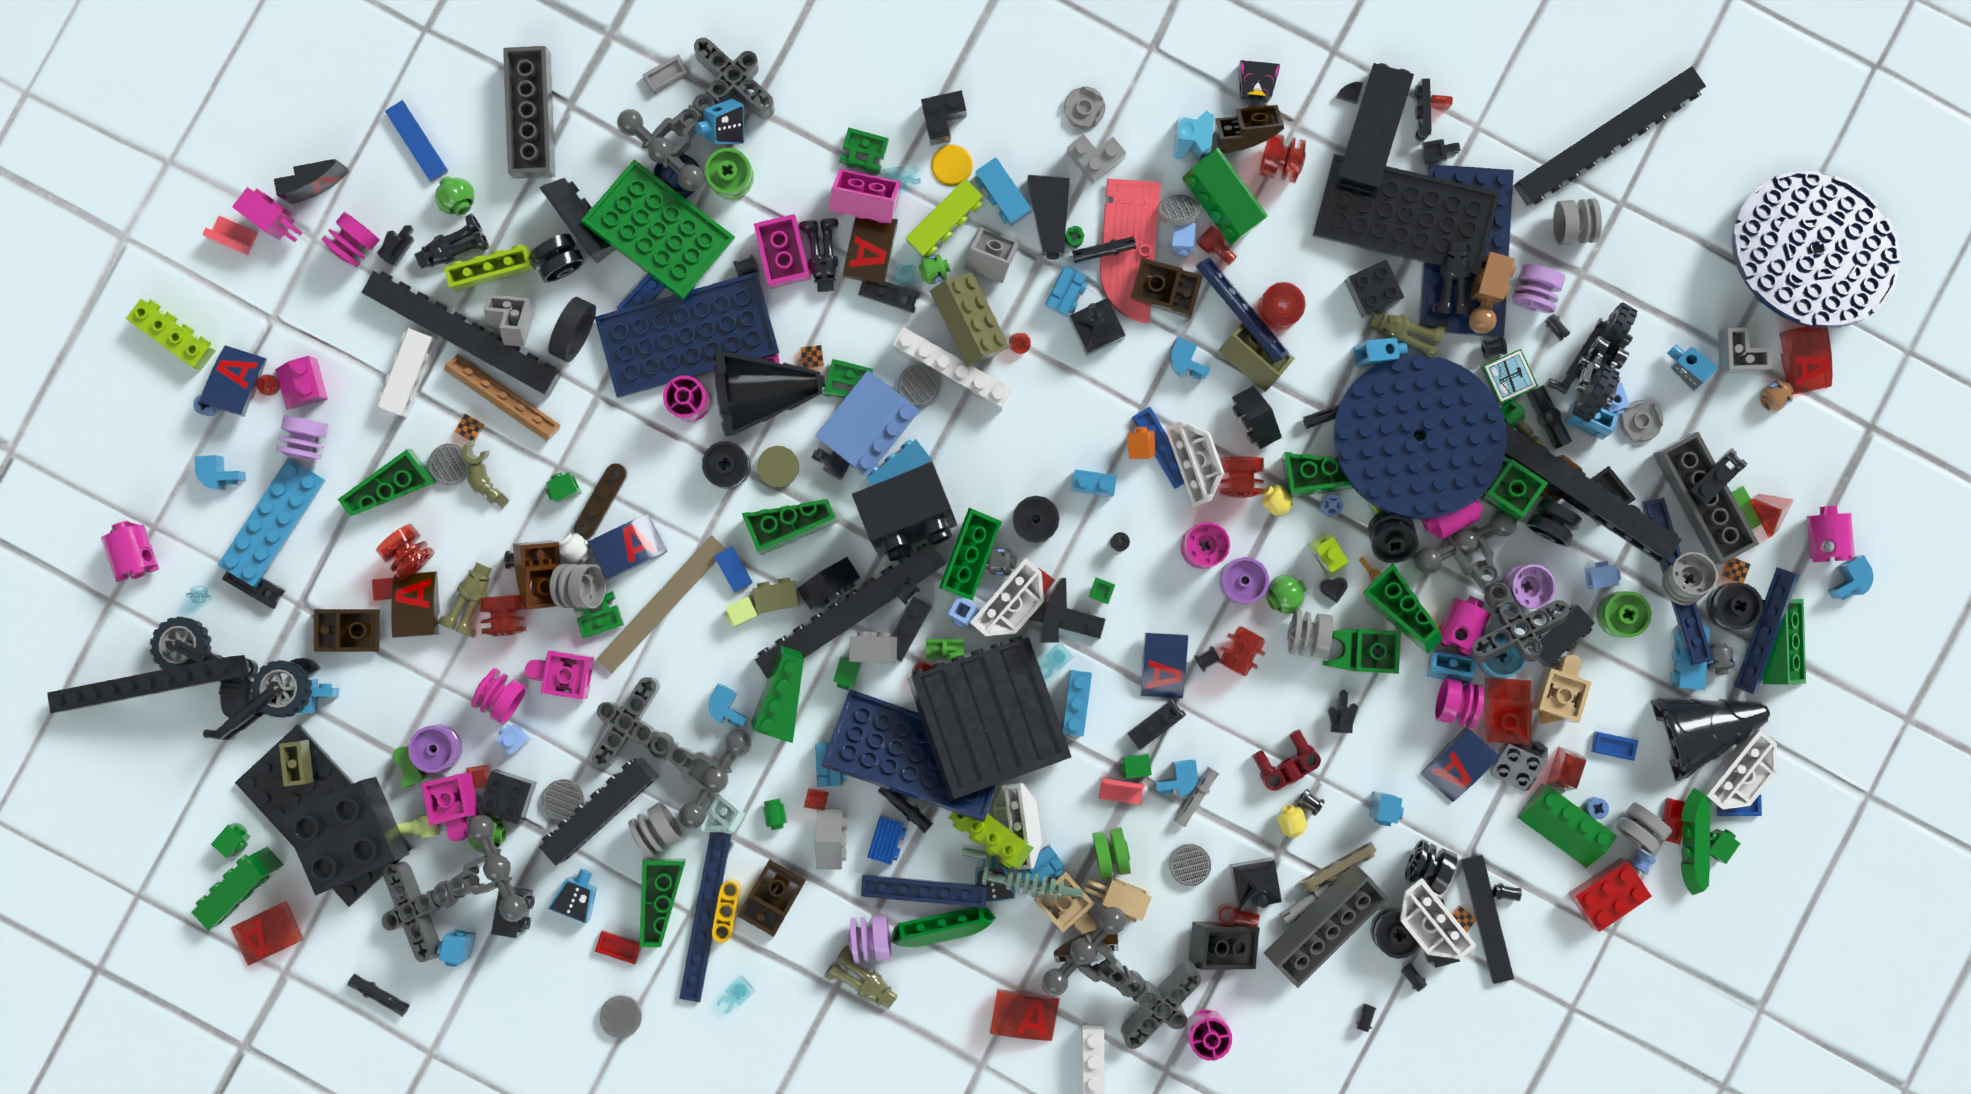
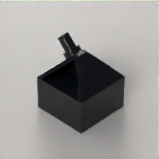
M1109 298L1097 303H1091L1088 307L1069 316V321L1086 357L1126 337Z
M1272 857L1230 864L1235 899L1239 909L1258 906L1266 908L1269 904L1282 902L1275 860Z

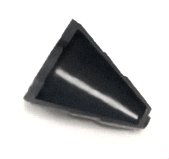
M726 351L714 352V361H716V365H714L719 414L723 419L721 425L725 437L734 436L762 421L765 422L787 409L792 410L822 394V388H825L824 375H821L816 370L785 362L780 364Z
M1658 698L1650 700L1656 721L1664 722L1675 760H1671L1669 763L1675 782L1687 779L1711 760L1713 761L1733 745L1740 744L1766 724L1770 717L1768 707L1760 702L1727 699L1713 701Z

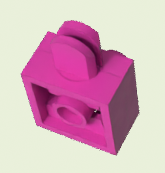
M247 187L232 206V208L265 233L278 240H281L284 235L293 242L298 240L288 232V229H291L299 236L303 233L293 225L295 220L289 216L291 212L276 203L273 198L258 188L254 191Z
M549 650L547 651L546 661L538 659L529 661L526 664L525 673L530 679L542 681L541 693L582 700L588 699L594 657Z
M461 773L421 783L429 825L445 823L449 840H465L469 836L467 818L480 815L472 774Z

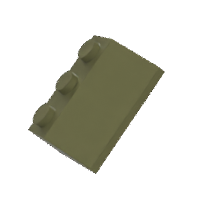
M1243 323L1218 350L1225 359L1232 362L1241 373L1249 377L1257 387L1265 392L1295 359L1289 354L1286 358L1275 363Z

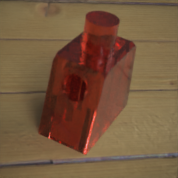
M1559 746L1546 784L1564 791L1577 789L1586 759L1580 753Z

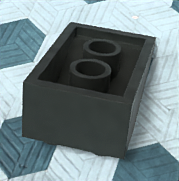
M1192 922L1189 961H1192L1201 970L1256 969L1260 927L1219 922Z

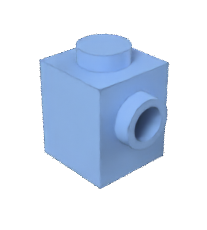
M1196 223L1174 226L1172 242L1174 254L1179 256L1195 254Z
M1622 382L1617 385L1616 397L1611 402L1612 405L1609 408L1602 406V408L1617 415L1624 413L1623 408L1630 406Z
M1608 561L1597 562L1595 567L1585 569L1588 589L1619 585L1621 575L1619 569L1616 568V564L1609 565Z
M958 596L948 615L953 620L951 623L961 629L965 626L970 629L972 626L970 621L979 612V608L977 605Z
M518 724L505 725L498 732L500 736L495 739L509 755L516 754L531 740Z

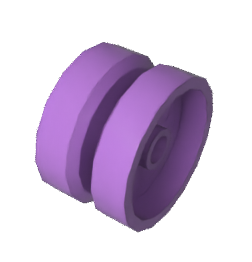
M1242 557L1234 559L1224 566L1220 573L1219 584L1221 591L1227 599L1234 603L1248 604L1256 602L1264 596L1268 589L1269 576L1267 569L1261 562L1254 558ZM1242 577L1248 578V581L1245 582L1246 585L1242 584Z
M443 724L426 726L416 731L411 737L408 746L409 757L413 765L419 770L428 773L440 772L454 766L460 759L463 750L459 734L451 727Z

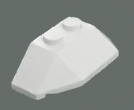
M1184 421L1165 427L1193 507L1211 501L1224 475V470L1211 434Z
M1025 558L984 604L970 623L985 636L1017 633L1044 602L1042 572Z
M1760 729L1751 734L1733 749L1712 775L1705 795L1721 809L1750 806L1777 773V743Z
M1023 783L1004 784L993 803V816L1034 847L1020 869L1012 866L1013 870L1033 869L1042 846L1037 801Z
M1423 878L1417 880L1404 891L1400 921L1428 955L1462 959L1477 946Z

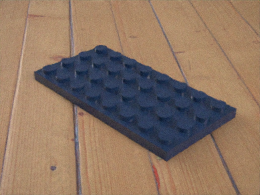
M1430 164L1428 166V176L1500 192L1484 256L1489 252H1494L1509 257L1514 170ZM1423 263L1419 326L1436 328L1439 324H1443L1446 326L1445 334L1504 336L1506 298L1492 308L1496 315L1494 329L1486 334H1478L1469 326L1470 314L1453 313L1456 301V280L1453 281L1451 313L1432 312V306L1438 303L1442 297L1443 276L1440 275L1439 266ZM1473 274L1467 277L1466 301L1472 307V311L1480 307L1481 304L1480 302L1469 300L1475 279Z
M757 272L693 289L684 301L676 295H671L595 316L617 398L665 386L670 380L678 376L697 377L714 372V365H716L714 352L726 351L752 358H764L780 354Z
M849 689L822 761V767L981 822L985 821L996 785L949 801L919 713Z

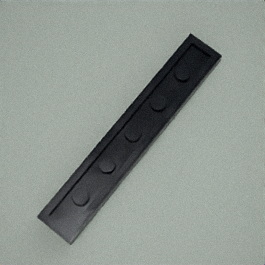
M1482 854L1462 858L1461 862L1491 981L1493 984L1513 980L1514 976L1484 857Z

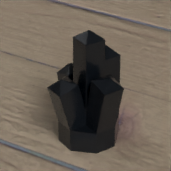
M405 225L398 235L394 230L387 231L383 244L377 252L379 257L392 266H397L415 241L413 236H410L414 231L413 227Z
M1344 689L1339 691L1337 711L1333 707L1327 710L1330 720V732L1353 733V723L1358 706L1352 703L1347 707L1348 692Z

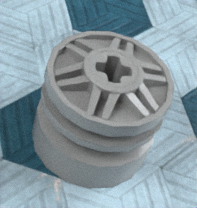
M1595 198L1587 199V201L1581 199L1577 205L1574 200L1556 202L1553 212V230L1558 245L1575 244L1577 240L1581 244L1598 242L1602 229V215L1600 205Z
M1688 552L1682 554L1665 570L1662 576V588L1665 595L1679 605L1695 604L1715 587L1718 580V571L1709 557L1697 552Z
M561 564L555 568L550 578L552 600L561 608L594 609L602 603L606 593L605 575L598 565Z
M1295 610L1287 634L1289 654L1295 655L1297 650H1299V655L1304 656L1307 648L1310 647L1311 657L1326 659L1332 641L1333 616L1317 613L1314 621L1311 622L1310 612L1306 611L1302 619V611Z
M658 802L647 809L649 820L641 813L637 816V819L633 818L628 821V826L636 844L650 859L657 856V851L659 853L664 851L662 841L671 847L683 839L678 823L662 802Z

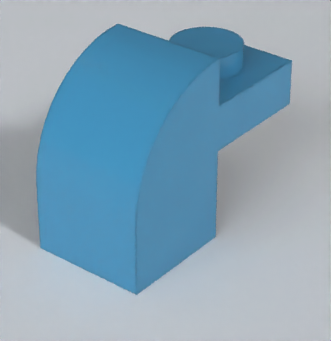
M1178 336L1170 353L1171 368L1181 378L1188 371L1190 372L1189 376L1200 380L1201 377L1205 379L1210 368L1191 360L1197 344Z
M195 456L197 478L206 487L225 490V485H238V481H246L245 472H224V457Z
M1857 555L1853 557V560H1847L1838 565L1837 567L1846 581L1830 589L1828 593L1831 598H1841V600L1849 598L1853 594L1864 595L1872 586L1874 575L1864 555Z
M310 679L312 682L310 686L312 695H309V703L302 707L303 710L300 713H317L318 697H338L339 688H332V684L319 683L318 687V679ZM292 690L290 694L291 698L294 695L295 690Z
M721 683L716 685L709 699L710 714L719 724L723 723L726 717L728 718L727 722L735 727H739V725L745 726L749 718L731 708L738 692Z
M1195 759L1173 762L1175 779L1154 781L1155 790L1157 792L1161 791V794L1174 793L1173 789H1177L1179 797L1189 794L1196 786L1198 780Z

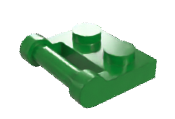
M832 359L823 396H834L844 399L849 391L833 388V382L855 386L867 370L873 374V369Z

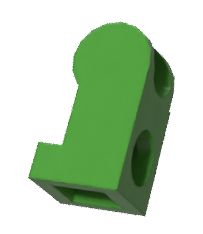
M408 746L399 747L393 752V761L400 766L405 777L400 780L403 788L412 786L427 778L425 771H421L413 765L409 757Z

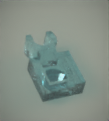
M904 166L883 169L884 178L901 182L900 189L907 188L906 182L912 184L921 183L920 178H912L913 173L919 172L918 167H912L907 172H904Z
M1060 641L1044 655L1048 661L1039 664L1040 669L1042 667L1048 669V673L1044 678L1047 679L1051 676L1054 667L1060 671L1074 657Z
M740 975L725 990L728 996L721 997L717 1005L719 1006L722 1002H727L728 1008L724 1011L727 1014L732 1010L734 1002L740 1006L756 990Z

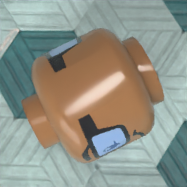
M1775 380L1761 390L1760 403L1766 410L1778 412L1793 401V388L1787 382L1783 383Z

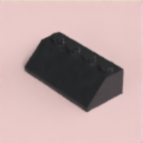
M561 178L540 187V190L581 246L596 263H599L616 250L581 223L583 217L592 207L585 197L581 199L577 193L580 190L573 181L568 182L565 178Z

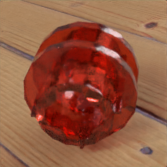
M1238 626L1234 634L1228 633L1226 636L1232 640L1229 648L1220 647L1219 650L1223 652V655L1219 662L1228 669L1242 676H1247L1251 668L1257 670L1259 667L1253 663L1255 656L1258 654L1264 657L1266 654L1261 650L1265 639L1242 626Z

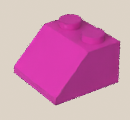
M312 356L301 357L288 361L275 369L286 410L328 399L317 358Z

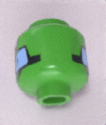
M938 254L923 258L921 265H918L922 281H926L928 284L946 280V272H950L947 259L943 260Z

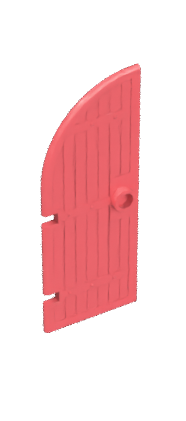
M1107 179L1106 197H1113V203H1105L1102 244L1110 242L1114 238L1119 240L1134 236L1137 249L1120 252L1116 256L1111 254L1101 257V285L1110 303L1121 314L1134 321L1149 324L1151 306L1131 299L1141 259L1155 260L1161 182Z

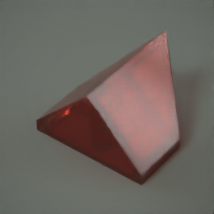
M1757 494L1750 499L1768 538L1779 531L1794 501L1793 499L1765 494Z

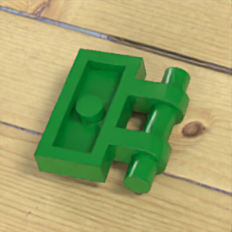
M848 127L843 149L850 151L849 157L841 155L839 163L846 164L847 167L852 169L857 167L864 169L867 173L875 172L880 174L882 166L874 164L875 158L884 160L889 138ZM857 153L868 156L867 162L856 159Z
M614 591L605 593L601 603L602 610L592 613L591 609L573 608L575 612L583 610L584 616L576 618L583 638L624 625L618 605L609 606L608 601L616 599Z

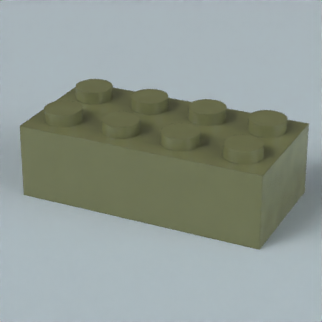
M973 272L946 279L930 290L966 366L993 358L1009 348L1006 338Z

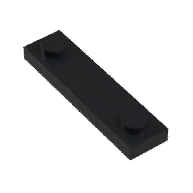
M1046 602L1039 606L1029 620L1041 623ZM1067 608V621H1059V628L1100 639L1106 619Z

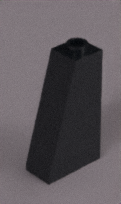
M1028 175L1027 185L1042 255H1045L1047 259L1058 260L1059 257L1064 255L1070 178Z

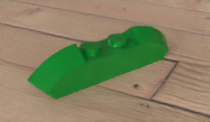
M1696 788L1692 789L1685 801L1681 819L1683 821L1681 829L1683 835L1681 873L1684 883L1692 896L1707 889L1710 872L1711 800Z
M970 907L898 923L894 927L890 942L902 947H921L967 937L986 929L996 917L988 907Z

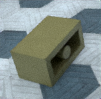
M790 577L778 579V584L770 585L769 581L758 583L757 588L752 589L757 614L801 606L796 581H790Z
M309 740L279 744L283 786L312 783L313 774Z

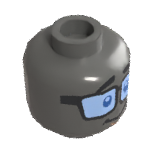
M993 548L985 568L989 570L991 575L1008 576L1011 574L1012 569H1016L1017 557L1013 556L1012 551L1008 548Z
M1726 643L1709 645L1713 660L1707 662V669L1715 671V675L1729 674L1728 670L1735 666L1733 649L1728 647Z

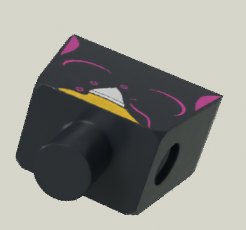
M1240 60L1238 65L1240 99L1249 100V107L1262 106V101H1270L1280 64Z

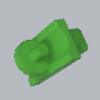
M926 639V660H951L960 655L964 656V639Z

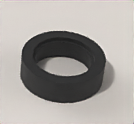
M577 296L569 301L552 331L548 346L549 354L565 362H571L577 356L594 323L596 306Z

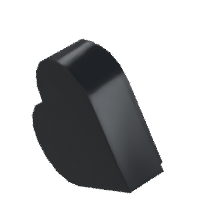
M1337 577L1333 580L1325 579L1319 585L1320 592L1335 603H1338L1348 587L1347 581L1342 577Z

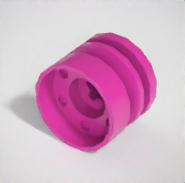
M344 211L336 220V224L342 230L337 232L330 228L328 232L335 237L334 240L326 235L321 240L341 260L358 267L361 263L354 257L355 254L365 259L366 256L360 248L363 246L372 251L380 239Z
M1212 522L1200 523L1187 530L1183 535L1180 544L1181 555L1185 562L1198 569L1216 566L1224 561L1229 554V536L1225 529L1218 524ZM1205 542V547L1207 549L1201 551V546L1199 544Z
M493 668L476 688L471 706L475 709L480 707V712L485 713L492 707L490 718L500 724H505L521 703L527 686L517 680H512L506 686L508 675L504 673L500 676L501 671Z
M1444 678L1439 688L1435 705L1436 720L1452 723L1457 716V724L1459 726H1464L1465 724L1467 728H1474L1483 709V686L1475 684L1473 687V684L1468 682L1462 690L1461 680Z

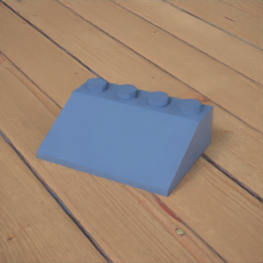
M867 370L816 433L815 437L858 472L868 477L920 410Z

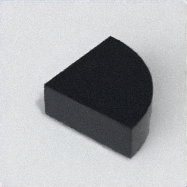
M1353 82L1345 85L1338 92L1336 98L1356 104L1363 82Z
M297 658L290 661L302 666V669L307 671L309 675L321 669L315 661L308 658Z

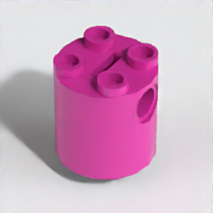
M687 375L678 376L670 380L665 386L663 402L667 410L678 419L688 423L702 419L709 412L712 405L711 396L707 388L695 378Z
M1477 500L1457 513L1435 519H1422L1421 523L1427 532L1442 540L1479 521L1483 507Z
M1837 506L1819 507L1820 515L1807 516L1810 558H1812V563L1830 562V557H1834L1835 561L1853 560L1852 556H1855L1852 513L1838 514ZM1830 542L1834 544L1833 551L1829 549Z
M129 521L119 522L111 526L110 533L101 537L116 582L127 580L129 576L131 580L138 579L144 576L143 572L145 571L151 573L160 569L144 525H138Z
M1469 596L1467 601L1453 598L1439 628L1443 639L1439 644L1447 648L1452 645L1458 648L1456 652L1466 657L1470 656L1472 644L1475 640L1484 636L1493 618L1491 613L1482 609L1485 602L1473 596ZM1455 631L1463 632V641L1456 639Z
M1200 1010L1188 1018L1186 1037L1193 1052L1199 1058L1207 1061H1216L1223 1058L1229 1052L1232 1045V1033L1226 1021L1218 1012Z

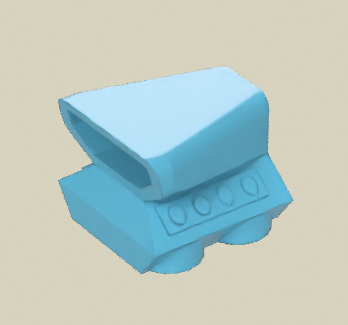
M1206 110L1198 119L1178 118L1173 154L1175 159H1183L1190 150H1192L1197 161L1204 159L1210 154L1214 114Z

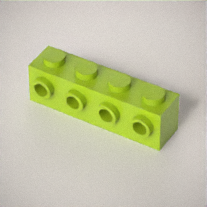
M964 179L905 237L906 242L922 258L933 256L938 250L937 246L942 241L944 243L947 242L953 235L952 231L957 226L959 228L962 227L968 220L967 216L972 211L976 213L982 207L983 195Z
M516 245L506 251L497 250L492 252L491 255L475 256L465 262H453L450 266L444 267L448 286L456 292L534 271L536 267L529 256L531 249L526 245Z
M140 298L126 317V320L189 366L201 371L216 351L210 346L212 343L203 336L198 338L194 335L195 330L186 324L181 325L176 322L178 318L172 313L161 311V305L154 300L146 301Z
M952 812L949 816V819L954 822L953 827L962 833L964 830L968 832L970 840L978 845L980 842L986 846L984 850L992 856L997 854L1002 858L1000 862L1008 868L1013 866L1020 869L1034 848L988 813L984 822Z

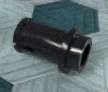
M1552 314L1544 321L1546 323L1545 327H1549L1558 337L1559 341H1562L1563 337L1566 338L1571 332L1559 320V315Z
M1502 883L1495 884L1492 891L1493 897H1496L1497 900L1503 898L1520 901L1522 896L1521 888L1504 886Z
M1412 963L1401 970L1412 984L1411 988L1413 990L1415 989L1419 992L1427 986L1426 978L1421 977Z
M1364 1003L1359 1021H1356V1028L1369 1032V1029H1372L1371 1023L1377 1008Z

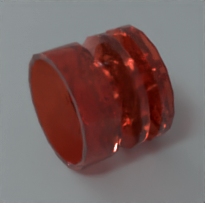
M1277 134L1266 142L1259 175L1273 179L1277 170H1280L1281 181H1285L1289 172V183L1295 184L1304 165L1306 140L1300 139L1297 148H1295V137L1290 139L1287 146L1284 145V135Z
M1287 282L1275 283L1258 300L1257 314L1270 330H1287L1297 323L1304 314L1306 307L1305 297L1302 291L1294 284ZM1282 302L1286 303L1287 306L1283 309V307H1279L1278 304Z
M1247 456L1220 458L1224 474H1229V478L1221 479L1220 484L1229 485V488H1220L1219 494L1227 495L1231 498H1252L1264 494V489L1254 488V485L1264 484V480L1254 478V474L1264 472V458Z
M407 524L393 532L376 549V553L385 563L395 560L390 566V570L393 572L397 571L395 576L399 580L419 571L435 554L431 547L427 548V541L416 544L421 534L412 524Z
M520 595L479 598L480 612L490 613V618L481 620V624L491 623V628L481 629V634L497 637L516 635L527 631V626H517V621L526 620L524 616H516V611L524 610Z

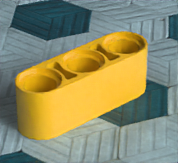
M735 879L726 880L721 885L712 929L713 939L719 943L728 941L734 932L741 894V885ZM726 885H733L736 893L733 895L728 894L725 890ZM722 906H729L732 909V914L729 916L724 915L721 909ZM718 927H725L728 930V935L725 937L718 934Z

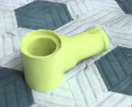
M427 815L418 816L417 819L411 822L397 823L401 835L416 834L417 836L420 835V838L440 835L439 825H429Z

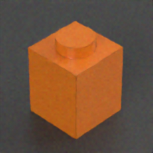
M1135 427L1134 431L1127 433L1129 459H1149L1156 455L1154 430H1147V427Z

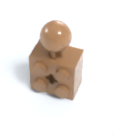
M1489 252L1483 257L1480 273L1478 276L1475 275L1469 300L1481 303L1480 307L1474 309L1469 316V326L1474 332L1486 334L1494 329L1496 315L1492 308L1508 297L1510 286H1508L1509 278L1513 277L1516 266L1513 265L1515 258L1494 252Z

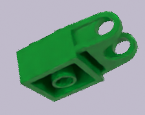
M1504 457L1497 477L1482 496L1518 521H1521L1548 482L1515 460ZM1518 487L1520 494L1513 493L1511 488Z
M1372 629L1333 631L1332 638L1337 639L1341 643L1342 653L1336 659L1323 660L1322 665L1349 671L1399 674L1401 631ZM1377 645V649H1380V654H1376L1375 657L1372 649Z

